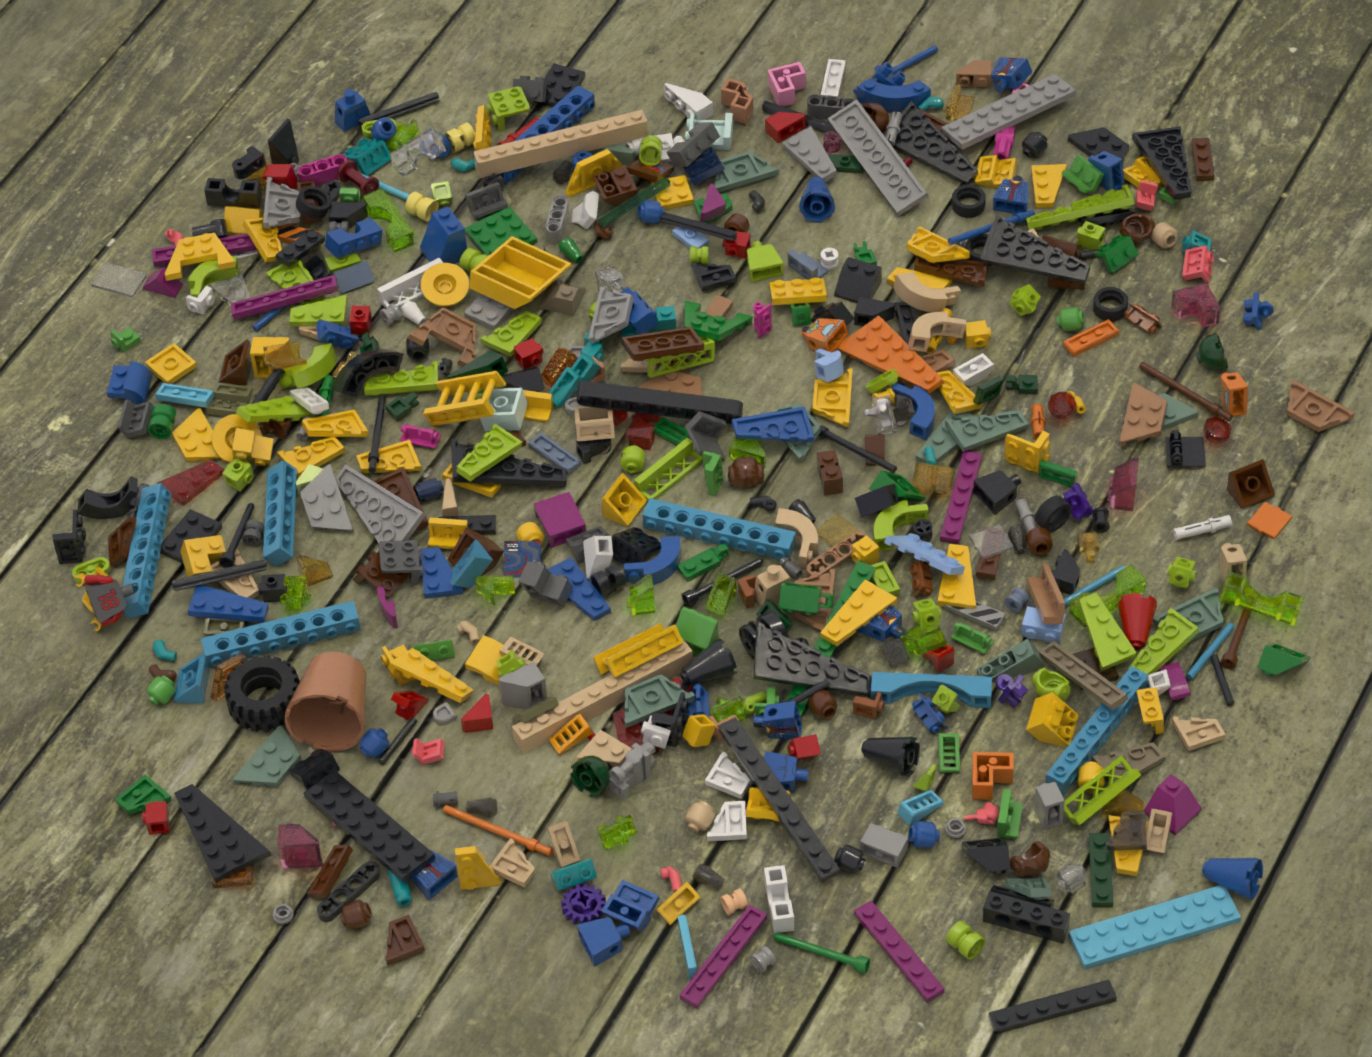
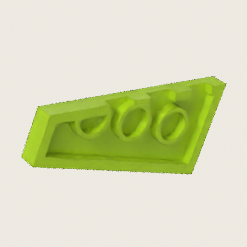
M300 260L291 267L281 264L266 272L267 277L282 289L314 281ZM322 295L314 299L300 301V303L306 305L326 300V297Z
M438 361L431 362L432 365L423 367V365L415 366V369L410 371L402 369L393 375L385 373L368 377L369 379L364 383L365 396L439 390L436 382L439 381Z
M290 396L247 404L238 407L236 411L237 415L249 423L269 422L270 419L284 421V418L299 421L300 417L313 418L314 414L298 404Z
M494 423L491 431L487 432L483 436V440L474 446V450L468 453L458 464L456 472L467 480L472 481L522 448V441Z
M1095 592L1079 599L1078 604L1085 625L1088 627L1089 637L1093 642L1096 657L1099 659L1101 672L1136 657V651L1098 594Z
M1171 607L1164 621L1161 620L1158 630L1148 639L1147 646L1139 652L1131 666L1148 675L1156 673L1200 632L1196 625Z

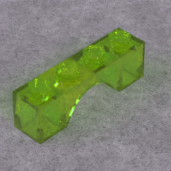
M381 188L362 196L363 202L367 204L370 218L382 219L391 223L385 231L387 242L394 252L414 245V231L412 227L407 226L405 217L400 216L399 210L396 205L392 204L389 194H385Z
M1130 564L1116 573V588L1108 594L1098 596L1111 613L1118 607L1117 602L1118 599L1121 600V596L1130 593L1143 594L1146 589V578ZM1086 591L1070 600L1069 611L1083 627L1087 625H1085L1078 602L1079 599L1091 595V593Z
M1229 571L1219 600L1294 626L1304 597L1289 591H1284L1282 594L1275 596L1262 594L1250 585L1248 577Z

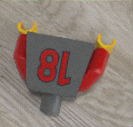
M84 573L76 575L74 578L78 577L82 581L76 584L77 587L87 584L84 587L95 614V618L90 624H98L94 631H99L102 626L106 627L116 623L127 607L124 598L134 595L131 584L120 587L118 581L109 576L99 574L85 575Z

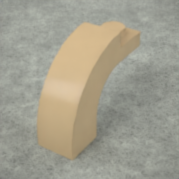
M913 272L897 275L893 287L897 295L904 302L916 309L927 312H941L947 305L957 304L961 292L958 286L942 289L929 288L923 285Z
M932 312L922 315L913 324L908 342V350L927 352L930 338L933 336L942 335L963 338L966 320L948 317V312Z
M779 508L775 527L796 532V540L801 544L799 568L806 569L808 562L812 561L813 555L818 556L817 530L814 524L803 514Z

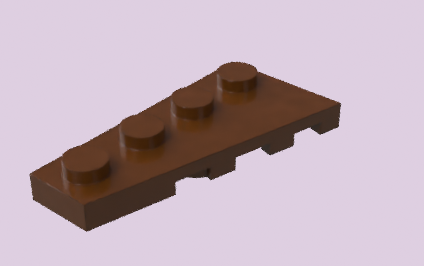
M404 468L373 481L424 513ZM426 516L414 532L429 526Z

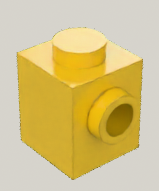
M985 320L966 323L963 334L966 348L988 346L989 338L992 335L991 328L987 327Z
M866 535L852 544V560L855 563L861 561L868 565L876 564L879 562V546Z
M705 714L689 716L682 737L693 747L708 746L716 725Z

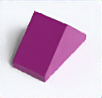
M713 184L709 185L701 211L700 222L703 223L725 213L726 203Z
M162 267L150 274L143 285V290L176 298L183 283L179 279L166 281V268Z

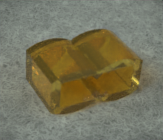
M916 462L912 485L917 486L916 489L928 491V488H933L936 493L946 494L947 491L952 490L955 468Z

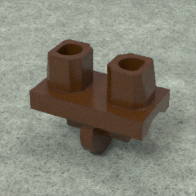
M284 418V421L270 419L269 422H258V425L260 426L261 434L267 435L271 433L282 440L286 438V431L291 428V419Z

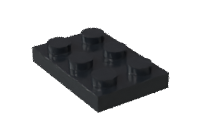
M554 63L545 76V81L551 82V85H547L545 102H533L554 107L575 87L581 85L585 78V72Z
M190 509L164 539L160 554L184 564L180 552L184 540L216 536L222 529V523Z

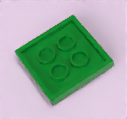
M510 206L465 227L466 236L482 254L487 256L512 236L530 245L538 243L537 237Z

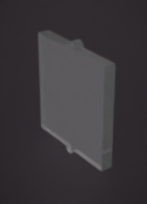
M1000 524L969 534V538L974 544V549L979 552L982 559L1014 548L1008 538V534L1004 532Z

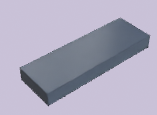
M542 432L528 442L530 449L551 464L566 468L568 476L582 465L580 459Z

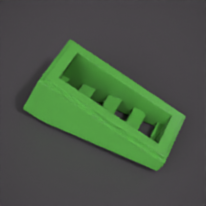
M959 733L938 734L940 773H960ZM943 744H954V746H943ZM943 750H954V753H943ZM944 757H955V760H944ZM944 764H955V767H944Z

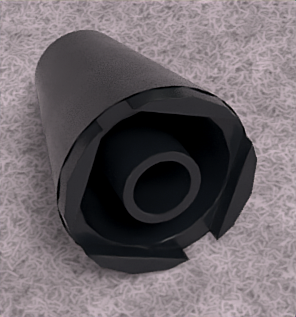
M722 639L715 640L683 666L680 673L682 681L691 686L737 674V671H734L737 668L736 662L730 649L722 646L725 642Z
M915 737L868 738L863 742L861 752L865 758L901 776L910 777L914 773V770H911L913 765H917L919 761L920 744L915 741L917 740Z

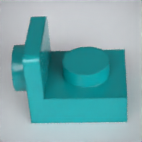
M1193 230L1182 240V253L1185 254L1187 249L1205 245L1210 251L1212 239Z

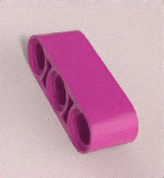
M338 154L300 166L298 169L300 182L314 180L315 186L337 180L338 169L347 161V157Z

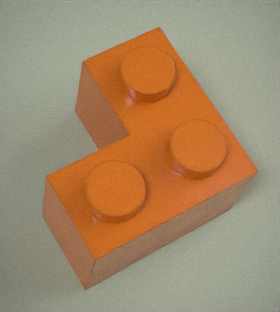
M973 752L972 799L992 800L993 783H1013L1014 753Z

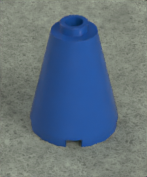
M813 177L809 180L799 204L800 212L804 215V218L812 222H822L824 219L830 218L835 211L834 199L825 180L821 177Z
M1256 857L1210 858L1207 862H1204L1202 873L1205 874L1206 879L1247 899H1254L1260 888L1257 882L1258 878L1262 879L1263 863L1262 860Z

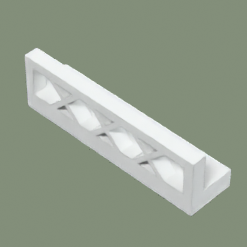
M437 258L377 288L379 301L386 309L390 305L388 302L392 300L398 301L395 305L401 309L405 302H415L423 298L424 295L421 289H419L423 274L431 266L443 263V261ZM406 293H414L411 297H404Z

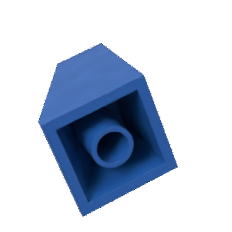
M447 206L432 213L420 245V250L429 262L440 258L443 263L456 264L460 262L463 252L467 249L465 228Z

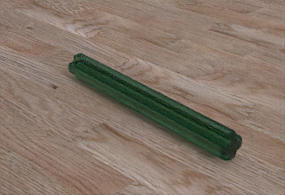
M663 177L597 219L598 225L603 228L639 204H642L643 201L650 199L669 187L670 180L667 177Z

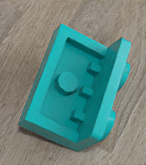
M592 859L554 870L550 874L552 882L558 891L597 878Z

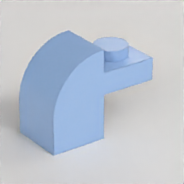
M820 348L815 351L817 360L814 361L817 378L828 383L844 373L842 356L839 350L831 353Z

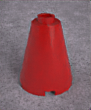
M1130 593L1121 596V600L1118 599L1117 605L1123 633L1134 650L1138 651L1146 646L1157 608V601L1150 595H1148V598L1142 597L1141 593Z

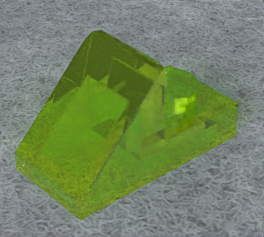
M718 572L705 609L725 615L731 597H736L737 579Z
M514 576L475 577L476 591L494 606L496 594H515Z

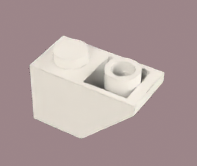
M593 536L583 541L587 579H590V576L598 571L604 572L605 568L610 566L613 557L611 536Z

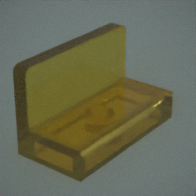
M954 84L946 106L947 120L956 121L970 114L974 97L961 95L962 84Z
M292 342L263 347L264 365L277 369L307 364V360L300 358V343Z

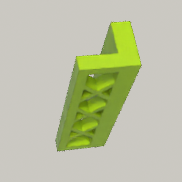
M700 337L704 343L703 351L683 353L678 356H664L659 359H645L648 362L647 375L652 378L713 362L715 341ZM709 350L708 357H700L704 351ZM688 355H694L689 362L684 361ZM672 359H678L673 366H668ZM661 362L662 365L658 370H654V364Z
M686 438L634 479V485L647 501L650 498L658 499L703 463V458L693 450V441ZM690 456L696 459L694 462L685 463V460ZM675 468H683V471L680 473H672V470ZM670 478L668 483L659 484L661 479ZM648 489H656V492L651 496L646 493Z
M1120 755L1064 800V813L1073 825H1081L1141 776L1140 772L1137 769L1131 768L1125 758ZM1119 763L1126 770L1121 776L1114 775L1115 766ZM1102 776L1109 777V784L1106 788L1099 787V781ZM1088 788L1094 789L1093 798L1090 801L1083 800L1084 791ZM1071 801H1079L1078 810L1072 814L1067 805Z

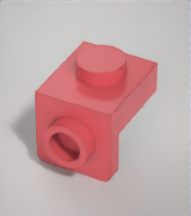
M1142 180L1136 191L1135 207L1152 211L1158 184Z
M418 738L414 739L412 754L422 765L444 759L445 742L440 738L423 744Z

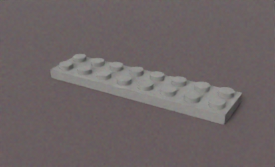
M1054 74L943 126L942 133L963 150L1008 127L1075 97L1076 90Z
M857 99L828 118L830 124L898 216L928 197L924 188Z

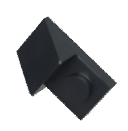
M321 251L303 264V267L311 273L313 280L332 276Z

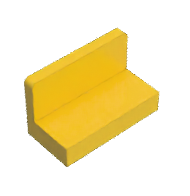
M523 390L528 402L524 419L547 423L553 409L552 394Z

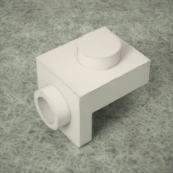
M208 286L202 290L197 298L190 295L186 297L188 309L203 315L215 301L213 289Z
M650 715L649 721H644L641 733L644 734L642 742L648 741L654 746L665 749L671 730L653 725L651 721L652 716Z

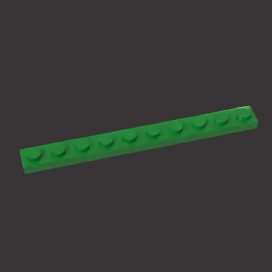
M857 561L825 626L864 580L871 581L876 567ZM819 635L813 648L831 658L837 646L821 638ZM794 685L787 700L809 689V687ZM809 698L797 704L800 717H802L808 705Z

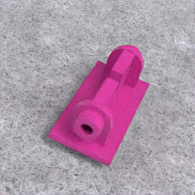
M756 302L753 305L755 314L753 326L757 331L759 339L772 330L771 304L764 306L761 302Z
M406 424L401 427L403 434L400 442L410 440L411 444L435 449L441 434L434 429L421 428L420 430L418 427Z

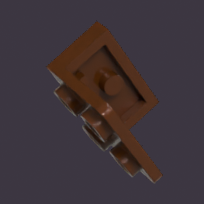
M373 551L366 558L368 563L366 565L362 563L355 570L357 575L353 580L359 584L365 579L375 589L384 587L386 598H389L410 573H382L379 551L377 553Z

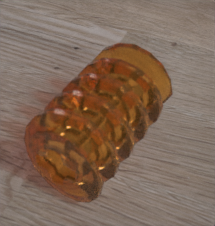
M566 348L557 349L541 373L543 382L553 387L566 367H572L576 362L577 356L575 353Z

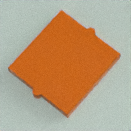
M1264 502L1247 522V526L1259 531V534L1263 533L1275 539L1292 519V515L1280 510V507L1276 508Z

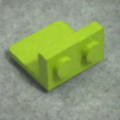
M519 86L487 94L488 104H486L488 114H491L493 126L496 125L498 131L505 130L504 117L530 111L529 103L522 88Z

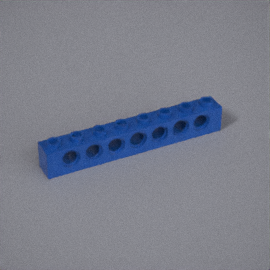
M578 85L515 141L572 127L595 107L594 93ZM526 167L500 173L505 181L504 185L513 180Z

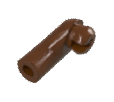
M601 220L594 221V229L597 236L605 240L612 238L614 233L612 228L610 230L609 227L604 229Z

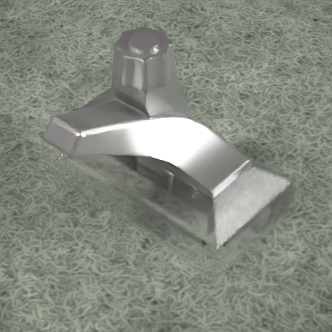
M890 395L871 398L872 409H866L864 413L865 416L875 418L878 434L897 432Z

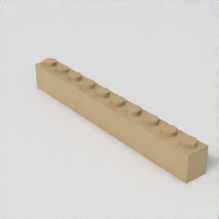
M638 110L474 151L475 168L479 178L491 176L493 173L500 174L572 156L581 151L588 152L648 136L647 119L643 110Z
M683 640L682 644L617 677L610 675L558 702V706L525 723L521 721L512 726L514 742L523 754L548 742L552 736L576 715L581 714L585 721H588L624 702L625 688L659 674L667 678L682 671L681 668L693 659V651Z

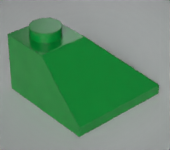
M882 470L869 487L873 491L886 485L895 484L899 501H924L926 498L903 475Z
M1271 643L1265 645L1257 668L1262 669L1263 674L1273 676V674L1277 675L1309 661L1311 657L1279 644Z

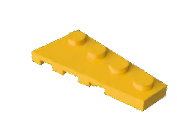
M949 544L947 556L957 559L958 563L963 565L965 569L963 574L949 575L943 572L937 606L944 607V605L976 609L968 546Z
M414 648L395 658L388 665V669L392 671L397 669L403 672L402 676L408 679L414 677L420 680L421 685L427 688H437L438 693L458 703H462L471 697L474 691Z

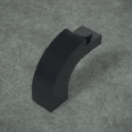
M131 476L120 490L113 493H98L86 489L78 499V514L95 519H110L128 513L129 510L136 506V497L139 493V487H137L138 478Z

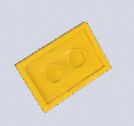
M814 277L808 280L794 279L792 281L776 280L770 282L772 305L827 301L824 278Z

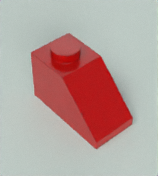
M778 112L765 119V132L777 143L806 128V116L801 113Z

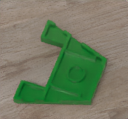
M685 301L684 328L692 327L699 337L720 341L733 334V330L743 329L744 324H752L753 316L737 313L732 320H728L723 316H711L706 312H700L701 304Z

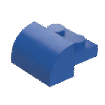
M131 361L130 366L114 365L107 389V397L129 399L133 404L145 403L152 380L150 370L143 364Z
M622 880L614 895H610L601 912L603 915L642 931L651 921L650 915L660 898L652 892Z

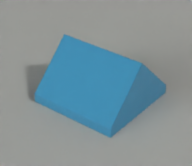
M477 540L471 544L454 566L450 582L453 586L472 588L493 559Z
M202 653L179 669L174 702H205L210 672L205 654Z

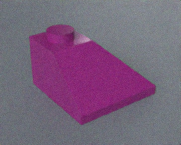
M1170 774L1157 787L1143 813L1150 817L1152 809L1172 812L1170 832L1176 836L1202 808L1188 786Z

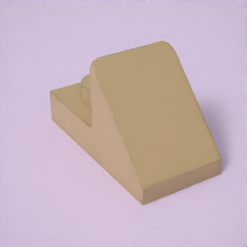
M1157 809L1151 810L1144 849L1165 853L1172 812Z
M564 821L548 827L547 830L552 842L550 847L553 849L560 867L579 861L580 857L568 822Z

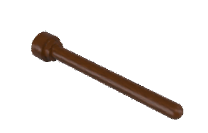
M1253 595L1247 597L1229 651L1222 656L1220 663L1225 669L1233 670L1237 665L1238 658L1236 652L1255 601Z

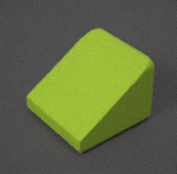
M933 764L917 779L913 787L923 791L929 790L935 779L936 765Z

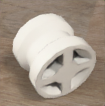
M825 248L821 251V265L828 271L835 270L838 267V251L834 248Z

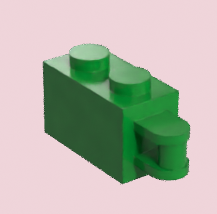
M788 582L781 584L779 608L783 609L784 612L795 613V610L803 611L805 615H814V613H818L820 608H833L834 594L822 592V587ZM821 597L826 598L825 603H820Z

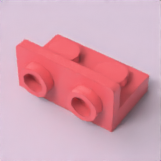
M1206 245L1186 250L1182 273L1185 281L1202 277L1205 283L1210 282L1214 256Z

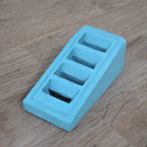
M929 790L901 802L898 815L910 826L941 807L944 802L932 790Z

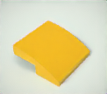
M997 155L980 157L975 184L999 188L1004 179L1012 180L1017 168L1016 158L999 160Z
M1144 156L1135 159L1133 166L1123 169L1124 179L1137 188L1142 180L1158 184V187L1163 184Z
M483 635L466 661L465 668L482 674L484 680L499 685L498 678L501 677L498 673L500 670L497 666V660L504 656L499 652L504 645Z

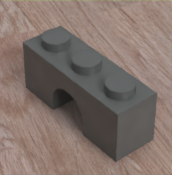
M713 122L698 123L688 132L691 137L684 142H677L666 152L674 167H688L720 137Z

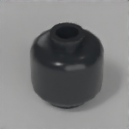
M1038 131L1029 133L1022 141L1023 153L1029 158L1031 156L1038 158L1048 147L1046 136Z
M407 338L406 352L408 357L416 361L425 359L430 353L429 339L426 338L423 346Z
M846 844L843 848H838L834 862L841 871L853 875L857 870L862 871L866 859L862 858V850Z

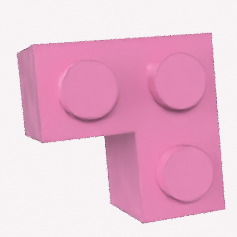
M801 62L767 70L768 86L777 105L787 106L795 104V91L806 88V72Z

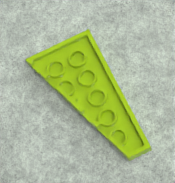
M1125 184L1121 186V190L1111 189L1103 196L1096 194L1072 202L1071 207L1060 206L1053 213L1045 211L1027 217L1026 221L1029 229L1039 230L1045 225L1056 226L1066 220L1073 222L1083 216L1088 218L1100 212L1104 214L1110 213L1113 209L1117 208L1128 209L1131 205H1134V199L1128 185Z

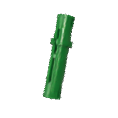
M326 375L323 378L322 387L319 389V395L328 402L330 407V400L334 394V390H331L335 379L330 375ZM329 409L316 414V417L328 415Z

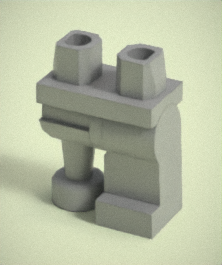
M648 741L644 742L641 746L634 743L631 746L632 750L626 753V761L620 767L615 766L609 771L611 776L609 789L622 800L630 796V788L635 784L641 783L644 777L647 779L651 776V768L656 764V759L652 756L655 752V747Z

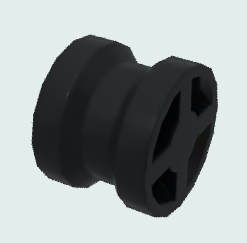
M926 519L917 520L914 523L913 534L918 535L922 541H931L933 536L932 523Z

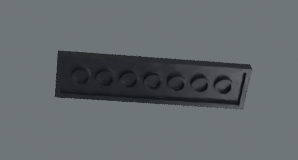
M336 770L303 793L305 799L403 883L436 859L432 851Z

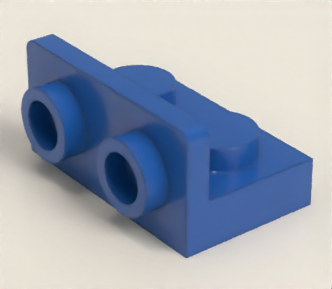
M321 319L316 322L318 340L321 342L332 343V345L350 349L358 341V336L351 335V330L348 327Z

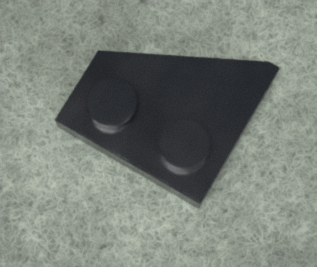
M697 262L691 263V268L702 292L736 283V276L731 265L708 263L707 266H697Z

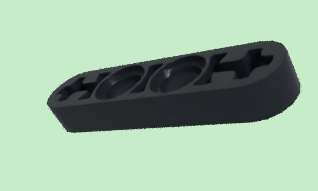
M373 861L364 863L325 898L317 907L319 919L323 922L334 920L342 913L344 905L354 902L380 877L378 864ZM353 882L361 883L359 888H352L350 885ZM339 895L347 896L346 900L342 902L337 901L336 898Z

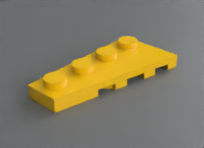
M485 105L478 107L477 114L475 115L477 123H475L476 132H474L475 141H473L476 151L492 147L490 117Z
M864 580L820 632V637L838 646L856 633L858 628L870 623V620L876 615L879 616L884 613L887 607L895 605L898 602V598L871 582Z

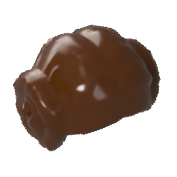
M1132 214L1122 221L1121 229L1119 230L1120 235L1130 236L1134 244H1141L1144 240L1151 237L1155 222L1148 214Z
M750 456L735 459L732 466L728 467L727 476L730 486H736L739 489H751L763 483L764 470L762 463H758L755 458Z
M1035 841L1021 856H1013L1010 859V867L1019 877H1038L1041 873L1046 872L1049 866L1050 851L1043 843Z

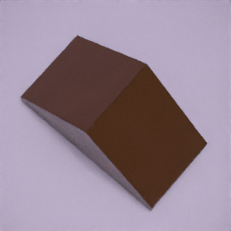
M884 434L865 435V450L885 460ZM866 459V466H877Z

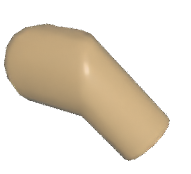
M461 621L457 625L458 632H461V634L467 632L471 644L477 645L480 641L477 627L468 621Z

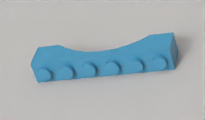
M872 672L871 700L875 701L876 695L879 692L882 693L884 704H891L898 699L913 694L936 693L939 686L944 685L958 694L956 699L970 707L991 708L992 677Z

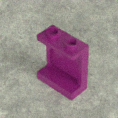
M570 492L534 503L535 516L540 519L551 548L565 544L567 538L586 531V524Z

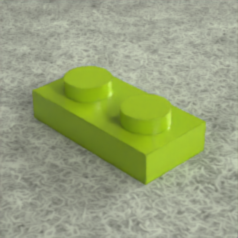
M882 561L871 565L876 567L871 579L873 584L893 596L900 594V588L886 562Z

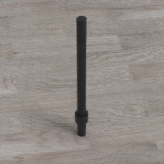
M380 394L378 399L372 448L368 455V471L370 473L376 472V466L380 458L378 452L386 403L385 394Z
M823 425L820 426L822 430L818 436L828 438L891 473L896 472L897 467L830 432L829 428Z

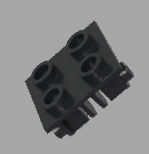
M1172 430L1170 437H1165L1167 467H1206L1203 437H1181L1179 430Z

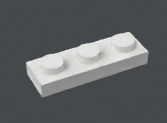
M828 59L821 95L839 97L846 60Z
M307 386L290 391V397H293L298 404L312 414H320L324 410L329 409L328 402Z

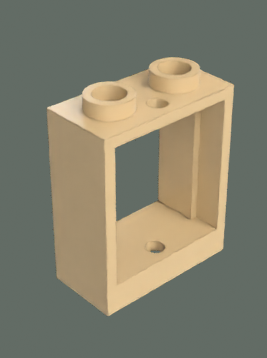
M587 406L574 408L577 441L615 438L611 409Z

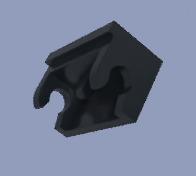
M895 484L886 485L855 497L861 518L898 503L899 497Z

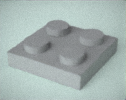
M480 294L464 314L465 318L495 330L514 309Z

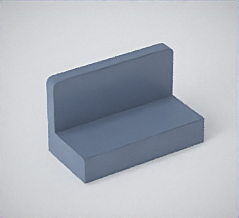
M792 249L787 253L788 266L807 280L814 277L822 278L828 273L825 267L804 252L799 254Z
M368 261L332 273V275L336 276L341 293L374 282Z

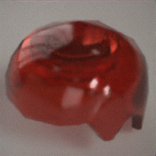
M1057 392L1051 395L1048 401V410L1053 417L1064 420L1071 417L1075 412L1076 401L1072 395L1067 392Z
M1217 415L1206 419L1203 433L1209 442L1220 444L1230 438L1232 429L1226 419L1217 417Z

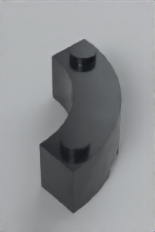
M374 349L363 352L351 359L341 369L331 390L357 397L361 387L372 374L386 370L399 371L404 354L389 349Z

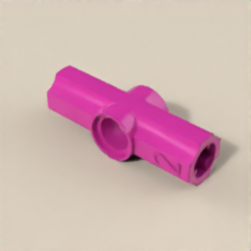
M1016 124L996 133L993 155H997L999 160L1009 158L1010 149L1013 148Z

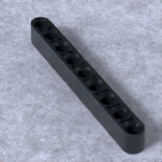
M582 381L578 384L576 401L581 406L691 420L700 411L725 420L727 424L731 425L732 419L743 416V403L734 399Z

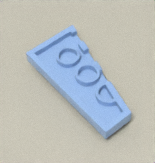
M916 534L886 536L885 544L889 546L895 544L899 546V551L915 554L914 558L930 562V566L949 575L963 574L965 567L958 563L957 559L946 556L944 551L933 548L931 543L920 540V537Z

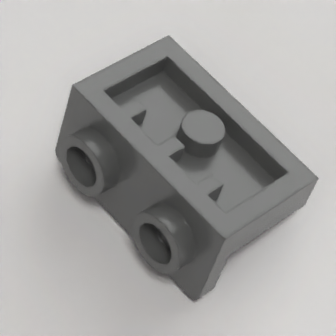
M601 526L566 539L567 546L574 552L578 563L585 561L584 540L593 536H609Z

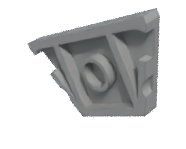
M267 177L262 228L299 222L300 212L296 208V199L299 191L291 189L283 183L280 186L272 182L273 178Z
M600 287L588 337L590 343H595L628 326L634 300L631 294L620 293L616 290L609 292L606 288Z
M329 464L300 492L311 527L313 529L326 528L333 531L347 530L348 532H353L354 530L331 464Z

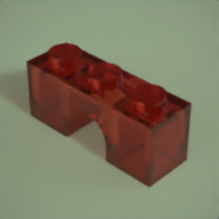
M643 413L632 414L631 428H628L626 432L629 446L635 445L643 450L651 451L655 439V425L648 423H657L662 416Z

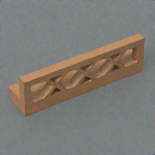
M1042 564L1041 577H1027L1026 585L1043 624H1063L1065 601L1049 565Z

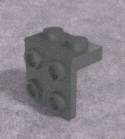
M699 411L685 426L689 433V438L695 445L696 452L699 455H702L704 451L721 455L722 461L725 460L716 437L728 426L726 421Z
M417 540L380 541L378 547L381 572L410 573L411 585H419V577L423 576V567L419 565V562H421V550H418Z

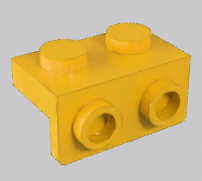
M429 518L430 537L428 547L454 549L465 528H468V521Z
M751 787L749 789L746 817L780 821L759 789Z

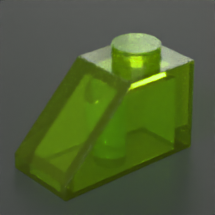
M734 436L729 445V459L735 460L739 457L750 456L755 458L758 463H762L764 469L766 467L765 453L758 440L736 439Z
M647 574L629 588L630 596H626L627 608H631L632 615L655 613L652 574Z
M917 624L901 636L905 650L912 654L920 655L947 645L940 627Z

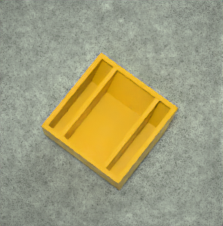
M512 236L470 271V289L516 309L531 302L571 267V263Z

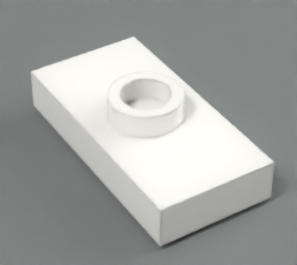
M672 134L655 135L660 138L663 144L660 161L672 163L666 153L674 146Z

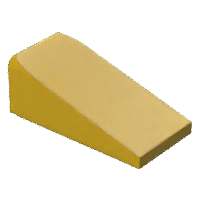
M685 882L656 910L671 925L678 916L682 915L700 898V895L688 882Z

